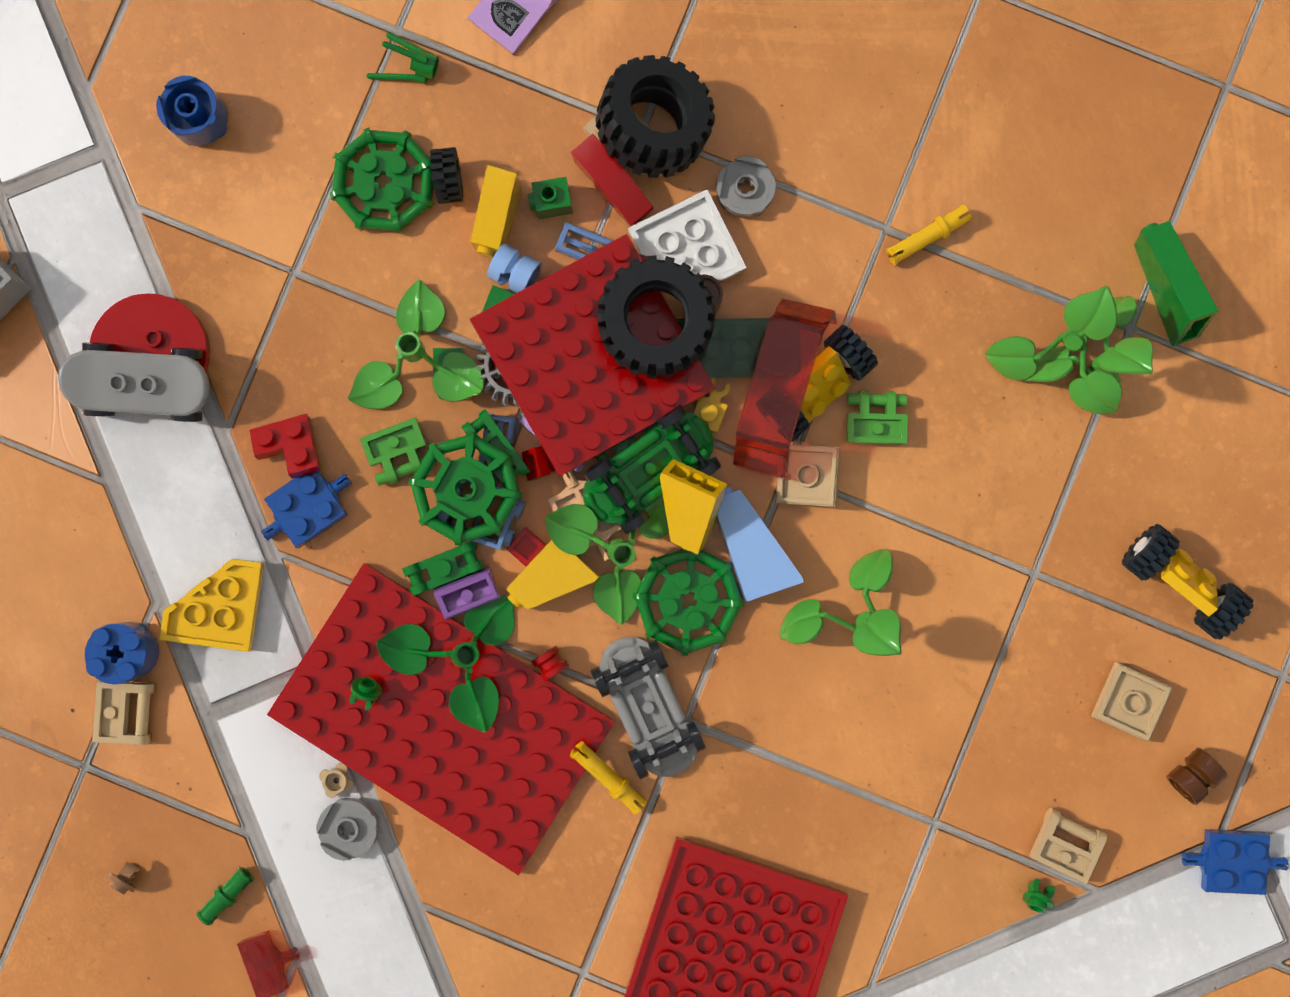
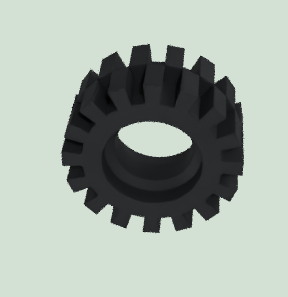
M456 148L431 150L430 166L437 202L439 204L463 202L461 168Z

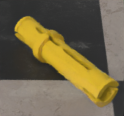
M962 204L943 217L937 216L930 225L892 247H888L886 249L887 256H892L899 252L889 259L890 262L895 266L940 238L946 239L950 236V232L971 222V214L963 215L969 211L968 208Z
M583 741L579 742L575 747L584 755L572 749L570 757L574 758L606 787L613 799L618 798L634 815L641 812L642 809L634 801L638 805L645 807L647 800L629 785L630 781L626 777H620Z

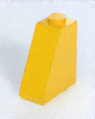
M487 165L470 241L474 249H477L476 253L479 255L493 258L499 247L503 243H507L522 194L517 173Z
M672 459L660 475L670 541L684 550L698 555L709 540L727 483Z
M551 540L506 588L510 593L507 598L518 609L524 606L529 610L591 584L600 576L577 555L563 552Z

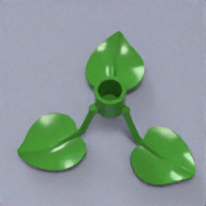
M416 281L406 291L396 311L397 325L404 333L396 340V348L399 353L396 355L395 373H393L392 368L387 363L381 361H373L363 366L358 372L352 390L348 395V399L352 403L367 409H384L395 404L403 393V387L396 378L401 374L404 359L409 362H417L423 358L434 368L438 369L439 371L433 376L432 384L437 395L446 401H463L479 395L483 391V378L478 379L482 376V373L475 368L477 365L469 356L459 352H451L444 357L442 365H440L425 352V346L419 337L422 335V331L431 333L441 326L445 318V308L439 297L423 281Z
M1108 286L1079 295L1070 300L1063 314L1067 324L1065 333H1060L1041 352L1035 354V344L1032 340L1013 336L995 342L985 353L988 361L1000 374L1012 380H1024L1035 373L1037 369L1035 360L1041 359L1060 342H1063L1067 349L1080 351V375L1082 378L1072 380L1069 385V394L1073 402L1080 408L1096 414H1110L1118 410L1122 396V387L1117 377L1104 370H1094L1088 375L1086 373V351L1088 348L1086 344L1088 339L1102 340L1107 338L1116 326L1117 309L1114 297Z
M1132 296L1114 297L1117 309L1115 327H1122L1134 318L1137 304ZM1108 336L1103 339L1105 352L1092 361L1090 368L1086 366L1087 375L1094 370H1104L1115 375L1121 383L1119 373H1153V347L1148 339L1141 337L1126 338L1119 341L1115 347H1110ZM1056 346L1044 357L1035 360L1037 363L1035 373L1022 381L1050 382L1059 380L1071 372L1073 363L1080 367V359L1075 355L1070 356L1071 352L1066 346Z
M662 496L645 508L650 517L638 528L640 533L646 538L658 539L669 532ZM570 504L547 514L545 517L547 533L553 543L563 552L572 555L583 554L587 551L590 540L607 549L608 557L617 566L614 568V573H604L596 580L593 587V597L603 612L620 625H623L637 607L636 600L633 599V593H636L641 583L636 572L632 570L620 572L621 569L629 566L635 559L633 545L635 544L634 537L637 529L630 532L627 541L617 538L607 543L592 535L597 529L598 521L594 512L585 505Z
M880 549L863 556L850 570V585L855 590H863L862 595L869 608V612H863L856 618V625L828 612H821L822 604L818 600L808 599L796 604L787 613L780 630L781 639L797 645L811 642L821 632L823 628L822 619L826 618L851 629L854 632L853 644L860 652L874 656L900 655L902 650L900 642L901 621L899 616L890 609L877 611L869 597V591H881L888 584L892 576L893 558L888 549Z

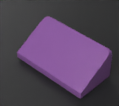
M490 567L436 587L433 592L445 620L501 597Z

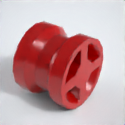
M556 645L531 661L534 667H539L541 670V678L544 682L569 666L567 661L559 656V649Z

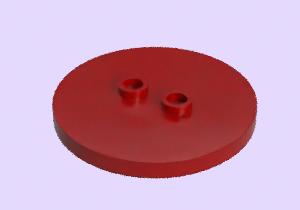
M145 293L124 298L104 312L91 334L90 342L115 344V351L171 355V348L203 349V358L194 360L199 362L207 373L210 360V345L206 330L199 318L188 307L170 297Z

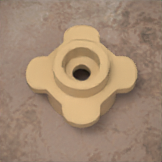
M338 763L331 770L324 769L320 772L319 779L322 781L326 795L330 798L336 797L338 793L344 790L347 792L351 791L354 787V781L349 778L347 773L348 767L343 763ZM334 778H339V783H335Z

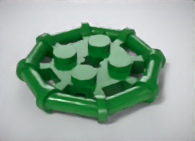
M368 127L363 129L364 132L339 153L335 152L333 156L335 160L333 187L329 194L331 200L336 201L353 221L356 229L360 231L363 229L396 231L398 234L403 232V228L427 208L431 209L434 204L432 202L433 180L430 166L431 161L412 138L410 132L406 130L403 132L370 130ZM376 143L397 145L395 151L378 150ZM368 145L371 152L364 154L358 163L354 162L351 158ZM406 150L419 163L418 165L410 167L403 158ZM346 167L354 171L353 186L345 187ZM386 174L387 178L391 179V183H386L385 188H380V184L376 181L381 175ZM422 175L419 194L413 192L414 180L416 176ZM357 195L366 206L360 212L349 198ZM410 199L415 202L399 216L397 210L401 208V204L405 201L408 202ZM373 211L390 212L391 219L372 217Z
M469 432L468 435L437 444L432 442L428 445V452L413 478L409 479L408 484L412 487L420 517L418 522L421 526L426 525L454 541L455 545L462 546L464 542L493 534H501L503 532L502 527L518 499H522V492L519 491L510 452H504L476 436L475 432ZM465 448V457L448 461L444 455ZM475 449L494 460L488 466L473 458ZM438 460L442 467L434 481L426 480L435 462ZM500 467L506 489H497L493 471ZM469 480L473 492L471 495L466 494L464 497H461L459 495L461 490L457 486L459 483L465 484ZM424 488H433L437 506L432 509L429 507ZM496 496L504 497L502 505L493 518L488 513L489 508ZM443 511L456 518L455 528L436 517ZM482 516L487 523L465 530V520Z
M680 549L659 557L653 556L636 593H633V599L636 600L646 631L644 635L648 639L651 637L681 652L682 656H688V653L718 643L724 644L741 607H744V601L741 599L731 569L733 565L729 561L726 563L702 550L698 555L691 551ZM687 560V569L670 574L666 566ZM698 561L716 571L708 577L694 570L695 562ZM660 572L666 579L659 593H649ZM721 577L729 599H719L714 582ZM691 591L694 593L693 598L697 603L695 606L689 605L688 608H684V602L680 597L682 594L688 595ZM648 601H658L663 618L656 623ZM719 605L728 607L717 627L711 621ZM666 623H669L683 630L682 637L679 639L661 629ZM707 626L711 632L710 634L690 640L689 631Z

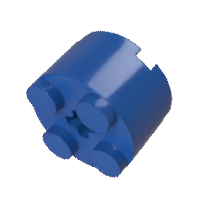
M186 75L176 77L164 86L166 89L161 97L158 96L157 113L161 122L187 145L203 146L214 142L226 134L228 121L226 105L207 83L196 77Z
M137 622L105 625L94 630L86 644V670L89 675L107 684H122L140 679L151 671L157 663L159 656L158 642L156 638H153L145 625Z

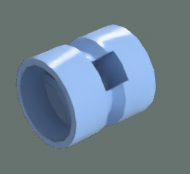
M503 243L489 265L487 278L500 285L508 283L509 289L518 293L535 283L542 263L528 255L521 257L519 250Z

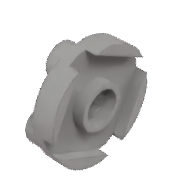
M750 156L736 158L735 161L725 165L719 173L716 185L720 206L738 217L747 218L761 215L772 202L776 189L775 178L767 168L768 166L760 159ZM744 180L750 181V186L754 187V190L749 191L747 194H743L742 190L738 188V184H743Z
M341 798L321 813L317 822L316 830L317 834L319 833L322 849L332 858L342 861L351 860L366 854L376 842L379 832V817L362 800L356 798ZM351 822L355 829V834L350 833L348 836H344V829L340 827L341 823L347 824Z

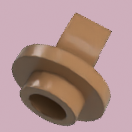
M126 862L118 876L113 873L108 875V878L112 880L109 886L124 895L128 890L134 892L136 887L131 882L141 869L132 863Z

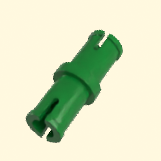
M239 867L223 886L219 885L214 890L215 895L196 913L199 920L205 925L211 926L227 907H232L236 903V897L254 880L253 875L244 867Z

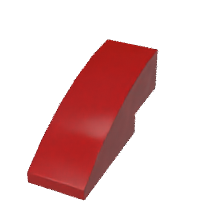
M591 134L571 151L574 163L593 182L596 190L631 227L637 224L654 208L624 168L617 164L618 161L615 157L611 158L605 151L606 147L594 134Z

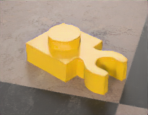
M711 378V381L714 384L716 378ZM729 383L726 384L722 392L714 390L709 393V397L703 396L700 398L693 413L702 418L708 424L711 432L716 434L719 431L728 405L720 401L728 395L730 391Z

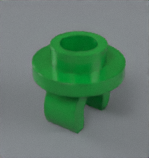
M370 677L355 679L351 685L352 695L350 703L354 704L357 699L366 701L365 710L368 711L380 697L382 692L381 686Z
M1036 878L1029 882L1028 892L1024 893L1023 901L1028 904L1027 907L1030 910L1045 913L1046 910H1052L1054 907V901L1050 898L1053 897L1055 889L1054 886L1050 885L1045 887L1044 894L1041 893L1038 888L1040 880Z

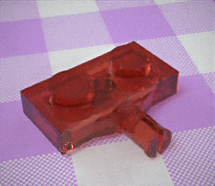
M269 930L243 939L237 944L256 997H271L289 988L284 974V964L299 959L300 954L299 952L296 953L298 951L297 947L280 952L274 945Z

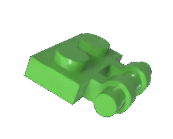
M869 391L847 393V405H858V413H847L846 443L907 444L908 414H896V406H907V395H899L895 391H886L885 394H869ZM869 405L884 406L885 414L869 413Z
M416 417L360 438L369 465L371 467L381 463L383 465L384 472L375 475L379 486L388 482L390 484L397 483L401 477L416 473L424 457H419L417 450L428 446ZM407 454L410 462L395 467L392 459Z

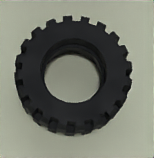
M655 55L644 56L642 60L639 57L628 60L627 64H621L615 69L614 74L608 79L599 101L595 121L596 127L599 130L598 137L600 142L607 144L605 151L611 158L615 156L618 159L617 164L624 169L628 166L633 169L632 173L640 176L642 173H646L649 178H658L660 174H663V177L666 178L674 176L676 171L681 173L688 169L689 165L698 158L712 133V127L715 122V114L712 111L715 107L713 99L707 97L709 93L705 83L701 84L698 81L699 76L693 70L689 72L685 69V64L680 61L677 64L671 62L669 57L661 56L660 59H655ZM649 102L663 107L676 121L678 130L669 133L651 130L637 119L631 105Z
M657 255L647 256V260L642 262L637 258L630 261L629 267L625 269L620 267L615 272V277L612 280L608 279L604 286L603 295L599 298L597 314L600 337L604 343V348L609 355H612L615 362L621 368L624 366L629 369L630 373L634 375H647V378L656 379V376L672 377L674 373L684 372L689 369L690 365L697 362L708 347L715 326L716 310L715 305L712 303L713 295L710 288H706L703 284V277L699 273L694 274L691 272V266L685 262L679 265L674 263L675 258L666 256L665 260H657ZM651 291L664 292L673 296L681 303L685 313V325L680 335L671 343L661 346L648 345L640 342L631 333L627 323L628 309L633 300L644 293Z

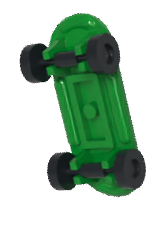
M682 405L676 406L656 421L657 427L612 459L605 457L583 473L587 479L583 489L584 504L594 512L598 520L610 524L621 523L619 526L625 534L634 531L644 524L650 517L645 508L663 496L660 475L672 459L709 476L721 467L717 457L709 459L713 451L714 442L708 424L699 416L687 413Z

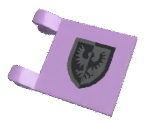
M481 0L468 16V20L514 55L547 11L558 0Z

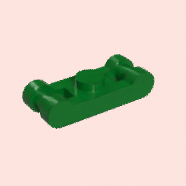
M486 409L478 414L479 417L470 423L468 421L461 426L466 435L469 432H475L479 438L478 432L487 426L491 433L482 439L504 452H510L516 478L521 474L525 476L530 472V469ZM479 451L488 465L494 460ZM500 467L493 472L506 488Z
M475 542L464 543L462 546L402 568L405 577L408 576L412 587L410 591L412 596L484 569L482 560H478L475 553L477 549ZM464 555L467 565L460 568L456 557ZM427 569L431 580L423 582L419 572Z

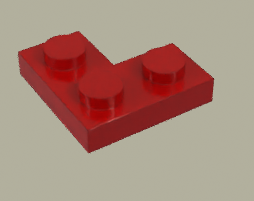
M307 414L249 430L254 457L258 460L284 453L288 475L292 479L321 471L312 424Z

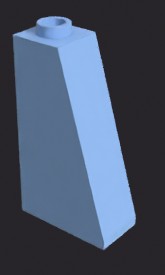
M732 487L726 488L716 519L744 601L748 602L803 583L802 576L742 491L737 490L733 492Z

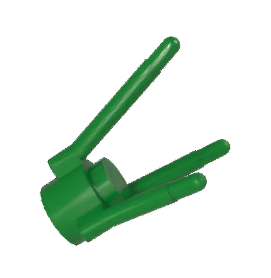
M388 32L386 37L403 47L387 41L382 42L383 47L411 58L410 70L415 71V74L367 73L366 75L368 79L417 81L425 84L426 78L434 79L439 57Z

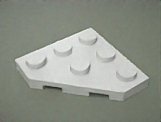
M704 190L628 228V232L640 256L647 259V256L657 255V260H665L666 256L675 258L674 263L682 265L685 262L691 266V272L694 274L699 273L700 275L713 276L719 283L745 271L747 268L708 190Z

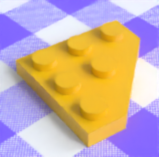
M241 559L229 560L221 569L204 579L188 591V594L163 611L159 640L244 652L252 651L265 563Z

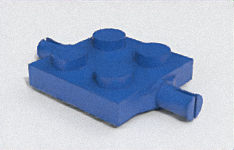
M320 471L294 478L264 499L272 510L275 519L274 523L261 530L264 538L269 541L283 531L288 535L295 548H301L348 516L340 503L338 493L351 485V480H349L346 474H343V476L330 483L324 479Z
M1205 829V839L1201 853H1182L1183 858H1181L1184 866H1200L1202 872L1201 888L1205 892L1266 895L1269 870L1286 871L1288 870L1286 865H1289L1286 857H1270V835L1265 832Z

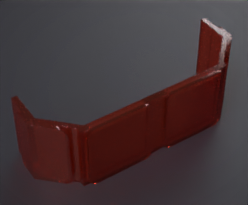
M783 298L776 307V311L770 317L754 375L735 435L734 466L782 480H791L792 475L787 472L790 444L822 336L829 323H837L835 310Z

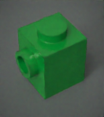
M567 177L531 183L533 192L527 193L531 211L536 210L538 219L573 213Z

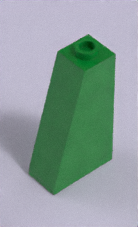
M1167 221L1159 225L1157 223L1149 224L1140 231L1134 247L1167 336L1173 347L1200 337L1219 310L1171 222Z

